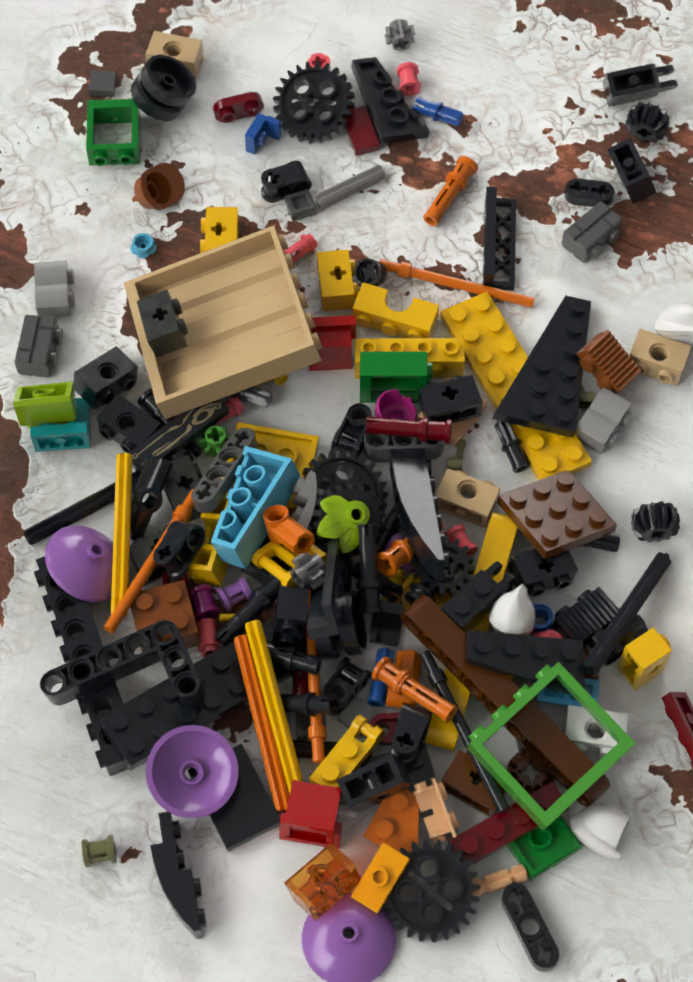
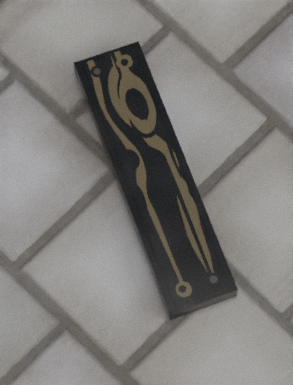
M218 399L181 413L129 452L132 455V468L141 475L149 453L168 460L203 434L209 427L230 413L229 408Z

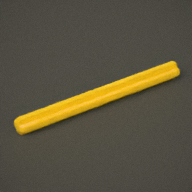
M118 453L116 456L111 614L128 589L132 455L130 453Z
M253 620L247 622L245 628L290 795L293 780L303 782L262 623L260 620Z

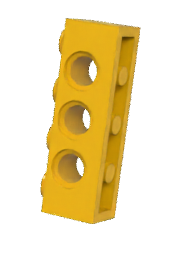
M355 338V379H360V352H427V362H432L433 367L432 378H453L464 375V338Z

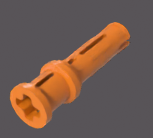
M460 156L456 161L457 165L454 170L446 175V184L423 215V220L427 224L437 226L458 192L466 189L467 181L471 175L478 171L477 164L471 158Z
M407 537L403 540H395L386 552L383 551L377 554V568L385 576L395 575L402 564H408L413 559L415 552L409 544Z
M387 656L383 657L376 664L372 672V679L387 684L396 695L405 694L422 707L443 719L446 723L453 719L458 709L457 706L414 680L410 671L407 669L401 670L392 664L391 659Z

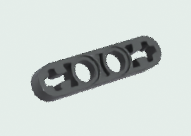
M240 428L231 434L192 491L191 498L198 512L207 513L218 507L236 480L235 473L238 465H242L244 459L242 453L245 446L257 448V439L252 429ZM230 458H238L237 460H235V461H233V462H229V463H226V462H225L226 460H228V459H230ZM221 476H222V477H225V478H224L223 480H221V481H217V482H213V481H212L213 479H215V478H217V477H221Z

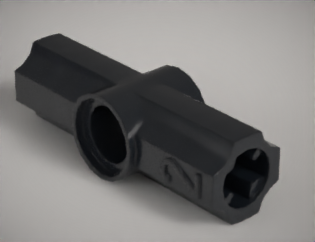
M149 453L138 482L132 485L130 539L132 540L144 537L153 513L162 506L163 497L161 493L174 464L154 454ZM148 493V498L142 502L143 497Z

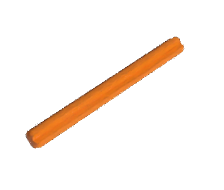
M247 634L239 635L234 638V644L274 807L277 812L287 810L289 793L248 636Z

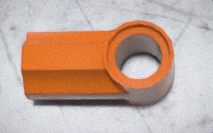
M274 505L264 511L263 519L268 539L272 543L283 544L294 554H306L311 550V546L315 542L314 535L291 518L285 506Z
M407 649L398 651L395 666L401 670L407 669L410 671L413 679L418 682L422 665L420 654ZM388 687L387 707L401 709L404 702L416 706L417 702L405 694L396 695L392 692V688Z

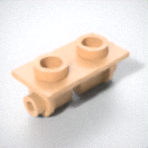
M432 777L430 778L432 785L427 786L425 781L415 784L416 791L413 794L416 797L421 812L431 808L434 814L423 819L430 839L433 838L436 843L437 839L441 842L446 840L445 834L449 832L451 837L455 838L454 830L458 829L459 826L453 811L447 812L444 800L448 799L442 781L437 783L436 779Z

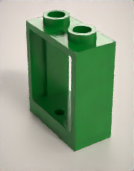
M133 99L87 100L86 152L89 165L140 164L141 113ZM132 123V142L95 144V124Z
M360 352V403H377L378 397L384 391L398 389L401 395L411 397L412 403H418L419 388L431 383L433 367L432 362H427V352Z

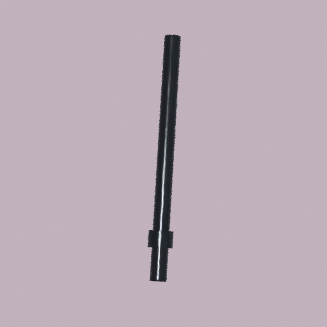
M430 650L422 652L419 656L428 672L427 679L431 687L436 688L440 697L456 705L458 708L452 722L498 813L502 814L508 811L510 807L496 780L467 749L471 742L469 736L472 732L447 685L448 679L443 669H439Z

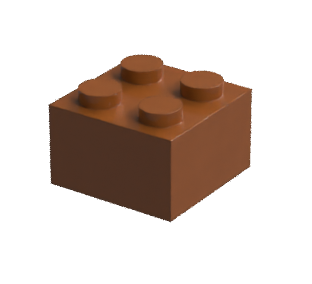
M184 580L139 592L131 605L136 631L162 620H170L177 626L187 649L200 645L198 629ZM174 634L165 635L161 642L171 640ZM141 646L142 652H144L146 646Z

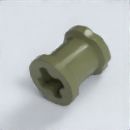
M108 835L107 839L90 842L87 839L82 840V854L86 868L91 867L92 863L109 860L111 863L117 862L116 845L113 835Z

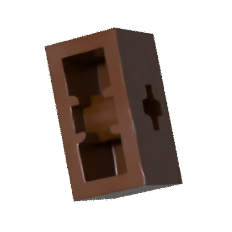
M459 750L441 779L446 793L484 815L491 817L496 814L497 809L483 781L478 783L477 786L472 783L477 778L481 779L469 753ZM497 782V784H498V786H499V788H500L502 794L504 795V797H506L507 792H506L505 789Z

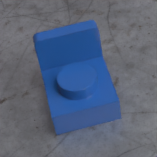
M257 114L245 134L246 151L252 154H256L258 148L264 146L267 137L280 140L282 129L279 120L272 116Z

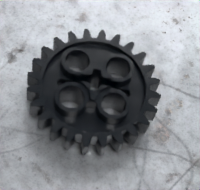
M316 61L315 66L311 68L309 62H306L305 69L303 70L299 65H296L297 73L294 74L288 70L290 78L288 80L280 78L283 87H275L276 92L280 95L273 97V101L278 104L273 107L274 112L278 114L276 119L283 122L281 124L283 131L289 129L288 134L291 138L297 134L299 142H302L307 137L308 143L312 144L314 137H317L319 143H322L323 136L325 135L329 140H332L331 132L334 131L340 135L339 126L348 127L345 118H353L352 112L348 110L355 108L354 102L350 101L355 98L354 92L350 91L352 85L350 82H346L347 77L345 74L339 76L340 71L338 67L331 71L329 63H326L321 68L319 61ZM302 86L309 87L304 93L297 92ZM328 87L334 88L331 94H322L324 89ZM299 110H305V111H306V113H305V115H304L303 117H301V118H296V117H294V116H295V113H296L297 111H299ZM323 112H331L329 118L319 119Z
M333 449L330 450L328 458L323 453H320L317 458L318 462L312 459L308 464L310 468L305 467L302 472L303 478L306 477L310 470L315 472L317 489H324L325 491L340 484L351 483L354 479L359 478L360 482L356 485L365 486V491L371 490L375 493L373 498L375 500L379 499L382 503L379 505L380 511L385 510L388 505L383 500H386L389 493L381 491L385 488L387 482L378 481L383 473H374L372 470L375 463L367 466L365 464V455L360 460L356 459V451H353L349 457L346 456L344 449L340 451L338 456H336ZM336 471L346 473L348 479L339 478ZM354 509L351 513L352 518L358 520L360 517Z
M424 839L423 848L419 849L418 845L413 841L411 842V852H408L403 847L400 848L401 854L411 860L389 895V901L383 905L382 909H392L393 912L387 919L389 921L400 920L396 927L398 931L408 927V938H411L415 932H419L420 942H423L426 935L430 934L432 942L436 943L438 933H441L445 940H449L448 930L452 929L455 933L460 934L458 926L460 922L468 926L470 925L469 920L465 917L466 914H477L476 910L471 907V902L481 901L480 898L473 895V891L481 889V885L473 884L471 880L478 876V872H468L467 869L472 865V861L468 860L462 863L461 859L464 852L461 850L453 855V844L451 843L443 850L440 840L437 839L434 847H430L429 841ZM425 860H433L437 866L435 874L430 877H424L420 871L421 864ZM413 871L430 886L436 883L435 891L452 905V909L447 910L432 896H428L425 899V889L409 877V872ZM456 880L461 887L460 893L456 897L449 898L444 893V886L448 881ZM405 884H413L416 887V896L411 901H404L401 898L400 891ZM431 904L437 905L440 909V917L435 922H428L424 917L425 908Z

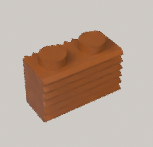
M609 330L597 334L577 352L578 357L581 359L580 364L582 368L593 374L597 379V386L600 390L604 387L618 394L641 373V369L638 368L635 361L631 359Z

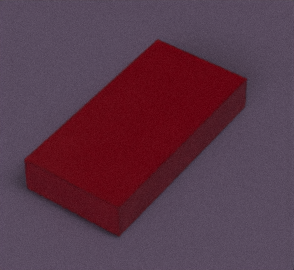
M366 106L348 109L352 112L353 118H345L348 127H345L355 156L380 150V144Z

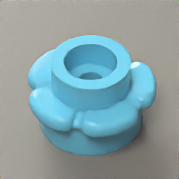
M147 233L137 234L132 240L131 252L137 254L139 258H147L156 251L155 240Z

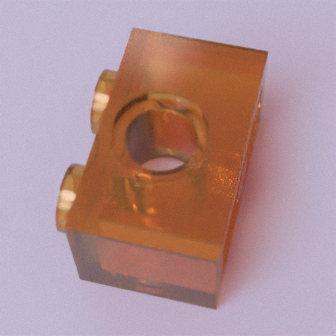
M330 843L285 881L284 884L293 900L316 921L347 893L351 892L358 885L361 877L354 863Z

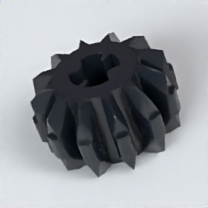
M639 102L629 110L625 128L629 131V135L636 136V140L641 139L645 143L648 141L656 143L658 140H663L670 125V117L667 115V110L660 109L659 105L654 106L650 102L647 104Z
M660 501L658 503L642 504L640 508L634 509L631 515V527L634 531V536L638 537L640 541L647 540L650 543L652 541L660 542L664 539L669 540L671 536L677 535L680 529V516L677 508L672 503L664 504L663 501Z

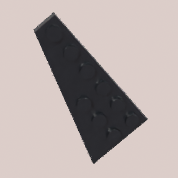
M565 295L496 409L492 419L573 438L576 432L583 368L580 364L581 359L578 357L577 352L587 342L591 301Z

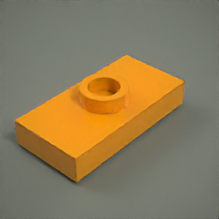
M383 842L350 897L379 914L411 859Z

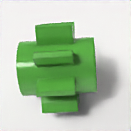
M213 425L202 434L203 439L199 440V447L205 448L206 457L210 455L216 457L231 436V434H227V426Z

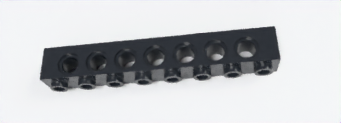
M45 556L36 559L39 570L34 571L39 588L45 586L47 595L42 596L47 612H54L56 619L52 620L51 624L56 638L62 636L65 644L59 646L64 663L103 647L88 602L71 596L62 588H54L57 583L53 580L47 569ZM67 607L75 608L71 613H62ZM75 632L84 633L83 636L78 639L70 638L72 634H74ZM90 671L83 672L79 676V679L82 680L87 678L90 674ZM115 681L77 699L82 715L89 714L91 723L86 725L91 742L97 740L100 750L95 751L100 768L107 767L109 776L129 770L114 746L106 743L108 737L98 724V718L100 717L97 714L100 710L110 709L112 711L123 705Z

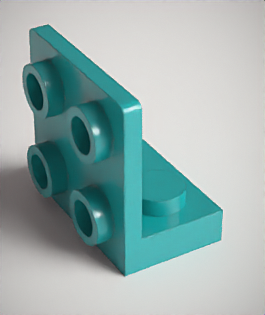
M75 398L77 406L76 421L55 425V423H43L39 426H30V437L35 452L91 448L90 405L83 398Z

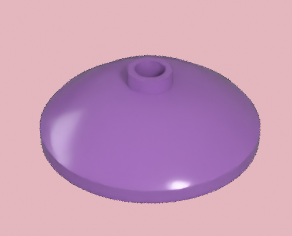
M80 525L67 526L55 532L46 545L45 562L51 577L57 585L71 596L83 601L103 602L111 599L113 541L95 529Z
M199 725L181 726L167 732L153 746L146 764L147 785L155 801L167 812L183 818L204 817L219 810L232 796L238 780L237 758L228 741L216 731ZM187 769H195L197 776L194 779L187 778L185 775Z
M353 892L333 894L320 901L311 910L303 926L302 948L306 961L311 969L326 982H371L386 970L394 955L396 934L393 922L387 919L389 917L388 912L385 909H381L379 914L350 897ZM351 929L355 935L353 938L347 939L343 936V932Z

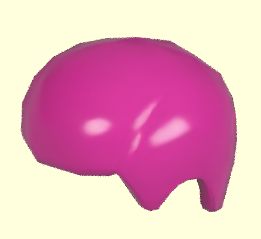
M398 389L384 391L378 397L374 414L375 417L416 420L417 410L412 403L411 397H405L400 394Z

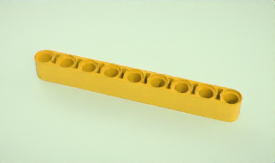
M492 512L473 577L481 569L485 572L493 563L498 561L503 567L493 580L499 583L504 578L518 527L508 515ZM489 614L472 631L489 632L491 625ZM446 668L447 685L464 717L471 693ZM433 713L425 744L454 752L459 734L452 720L446 723Z

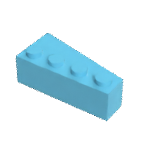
M245 446L243 450L244 459L242 465L237 467L235 473L237 479L233 489H229L227 507L221 512L211 540L222 562L244 569L248 567L252 560V555L259 549L267 536L263 519L264 511L274 505L286 506L294 493L292 489L300 477L291 458Z

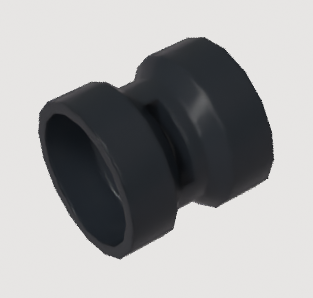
M369 258L359 261L354 270L355 277L361 284L367 283L378 287L384 283L387 277L385 265Z

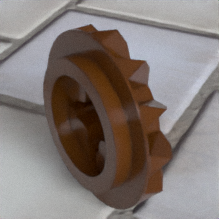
M527 750L520 753L517 752L508 763L507 771L529 795L554 781V777ZM529 763L533 766L534 771L540 772V774L535 775L533 784H531L529 775L522 773V771L527 770Z

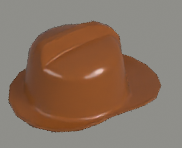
M166 162L146 170L135 182V196L132 198V201L139 202L146 209L162 210L171 206L183 197L185 183L182 174L175 166Z

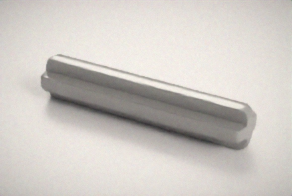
M376 165L315 195V202L319 208H324L384 179L385 171L381 165Z

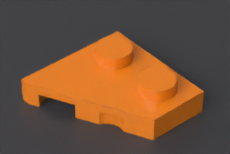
M405 789L382 800L363 838L379 847L384 842L400 853L401 847L411 852V842L414 841L418 845L419 806L415 795Z

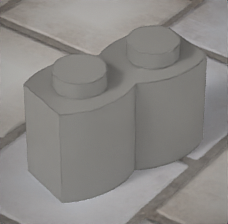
M67 260L35 263V305L38 316H71V307H75L74 291H70V284H75L73 268H68Z
M603 387L576 426L575 434L578 439L603 453L606 447L612 448L619 437V434L616 433L620 426L625 428L633 415L630 412L632 403Z

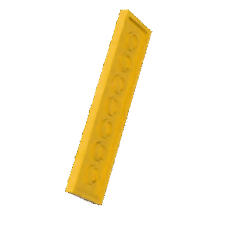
M484 292L441 310L439 317L452 338H464L465 360L496 410L528 356L489 293ZM512 424L517 438L523 442L520 445L537 480L565 470L574 474L591 466L592 460L576 434L572 438Z

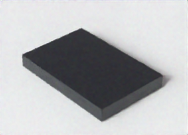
M242 744L232 748L238 763V780L235 790L229 800L219 810L209 815L227 852L278 827L280 824V817ZM190 768L187 770L191 779L197 776L195 769Z

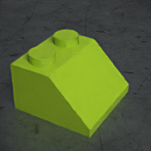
M73 381L17 387L13 405L20 426H27L30 429V426H39L43 423H55V425L76 421L77 406Z

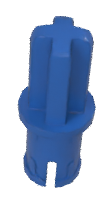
M417 97L415 100L416 103L424 106L414 105L413 108L416 113L431 117L435 122L440 120L454 126H460L463 121V112L444 106L443 102L435 103L422 97Z
M388 648L378 649L375 666L385 656L390 658L393 664L394 651ZM371 673L370 679L372 682L367 702L374 707H385L389 686L382 681L377 682L372 679Z

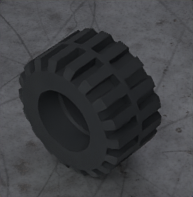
M353 483L340 484L322 492L323 494L316 498L313 515L309 523L312 526L310 532L316 538L314 543L318 547L322 546L324 548L323 551L327 553L328 542L333 539L323 538L316 533L320 521L327 515L323 511L320 502L329 496L335 495L343 497L348 502L353 500L363 502L370 512L369 521L365 525L366 536H369L368 524H376V541L380 540L382 537L380 531L385 529V522H382V517H385V511H380L379 505L382 503L379 499L375 500L373 498L375 493L371 490L365 491V486L360 484L354 486ZM359 545L350 552L342 553V557L359 555Z

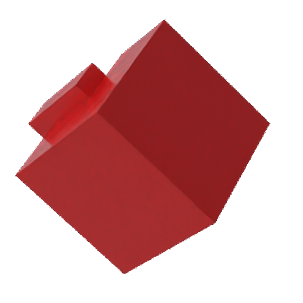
M356 315L312 317L316 328L311 329L312 334L317 332L322 349L318 350L321 361L309 365V371L352 369V339L356 338Z
M293 780L286 813L281 814L279 839L339 849L343 823L338 822L341 789Z

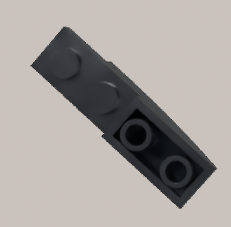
M169 812L158 813L162 843L153 844L150 847L160 885L168 903L184 927L196 939L202 938L201 928L207 927L204 908L198 909L196 897H202L200 878L193 877L192 869L180 871V869H185L186 866L183 850L177 851L176 839H181L179 820L173 821L172 814Z

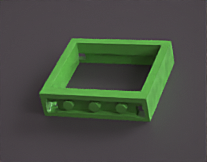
M559 662L552 668L548 664L535 675L538 681L530 688L525 684L513 695L516 701L507 708L503 704L491 715L494 721L486 729L480 725L469 736L471 742L467 746L470 753L542 831L636 744ZM556 678L617 744L555 803L544 811L483 744Z

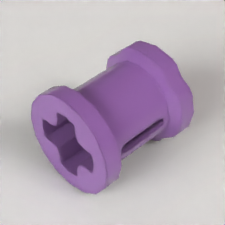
M242 576L237 578L236 583L224 589H216L217 596L226 612L231 611L232 606L246 599L249 601L252 598V592Z

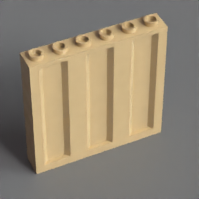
M274 225L124 282L155 402L164 419L321 361L318 350L322 349V344L317 332L313 334L311 332V329L316 328L310 312L305 314L304 309L309 307L304 293H298L297 289L302 288L297 273H291L295 266L290 253L285 254L284 252L289 249L284 235L277 234ZM168 290L172 299L177 298L183 314H180L179 318H183L188 329V334L184 335L187 346L156 358L147 342L137 301Z

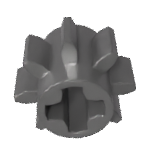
M396 19L389 26L385 27L386 44H392L394 50H406L410 47L411 43L415 42L414 36L416 33L414 25L408 26L407 20Z
M308 552L306 554L302 553L292 560L295 567L290 570V575L298 587L304 588L307 586L310 590L311 588L316 589L324 583L322 575L325 574L326 565L317 554L310 556Z

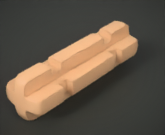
M519 864L511 867L509 871L503 869L484 875L481 880L479 877L471 880L473 884L481 885V889L473 891V895L479 897L484 895L483 893L486 891L489 894L504 889L512 883L520 884L525 882L528 878L525 867Z

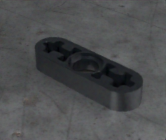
M512 883L503 891L501 897L502 906L532 966L542 972L550 971L558 962V947L529 890L522 884ZM511 892H514L517 896H523L520 902L523 911L527 908H530L531 911L524 912L516 918L515 915L519 914L520 910L515 902L509 903L508 900L511 897ZM533 919L536 921L539 931L535 935L525 934L521 929V923L524 920ZM544 936L546 940H542L540 944L545 952L550 951L552 953L549 958L550 963H546L544 959L538 960L537 956L540 950L535 943L531 947L529 943L536 942Z

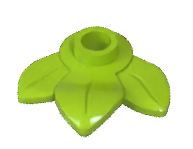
M337 495L323 499L320 505L327 515L320 521L316 532L317 535L328 539L338 538L342 553L352 551L359 545L357 525H366L369 521L370 512L368 507L361 501L353 500L348 502L343 497ZM354 509L360 512L358 520L352 518L351 513Z

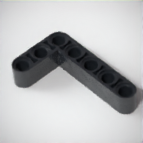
M170 620L156 622L46 672L40 680V689L48 700L54 705H64L162 661L172 687L182 704L194 707L199 705L205 697L204 686L177 626ZM174 634L171 640L161 642L165 635ZM146 646L144 652L134 654L138 647ZM111 659H118L114 666L106 667ZM184 659V663L180 667H172L176 660ZM90 671V674L87 678L82 680L79 679V676L83 672ZM62 683L60 690L51 692L53 686ZM196 685L191 693H183L186 686Z

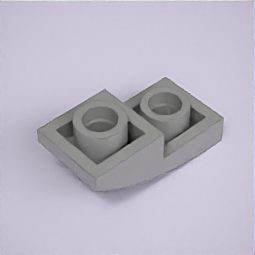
M311 470L305 478L300 476L292 489V492L296 493L292 503L297 505V508L291 518L306 529L313 515L317 494L316 473Z

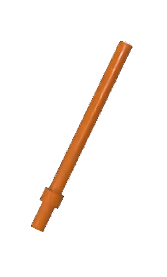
M384 259L380 260L388 272L396 273L401 278L409 279V277L478 295L488 292L491 298L533 308L535 300L533 297L412 267L411 263L403 261L400 264Z
M191 489L182 505L177 506L172 514L173 519L170 524L174 521L186 523L189 521L193 514L192 509L194 508L191 498L194 489ZM168 527L103 628L107 632H115L157 566L153 559V554L165 536Z
M309 590L307 622L305 626L306 653L318 656L315 640H310L307 632L311 590ZM308 673L309 692H315L318 696H321L320 673L317 676ZM322 714L310 716L311 726L308 727V739L312 741L313 763L321 764L325 759L324 740L327 737L326 726L322 722Z

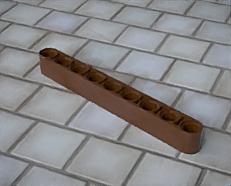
M422 595L400 614L403 624L430 650L491 714L503 704L508 708L516 701L513 695L520 688L505 673L501 675L465 663V633L433 600L426 595ZM532 700L504 725L516 740L566 790L571 788L595 765ZM605 774L593 783L576 801L584 807L594 804L611 786Z

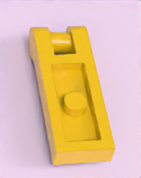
M359 714L353 720L347 732L309 777L310 783L340 788L337 780L359 769L382 740L385 731L379 726L373 727L368 723L367 718ZM361 733L367 737L364 743L357 740Z

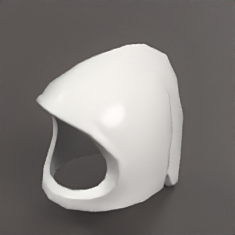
M676 304L665 309L654 325L658 335L690 346L693 345V305Z
M523 584L515 590L501 595L494 602L489 614V620L495 633H499L497 630L505 634H523L527 636L532 633L535 626V609L528 597L527 588Z
M603 802L587 806L571 817L572 832L585 846L602 857H612L618 861L622 859L616 848L629 826L630 817Z

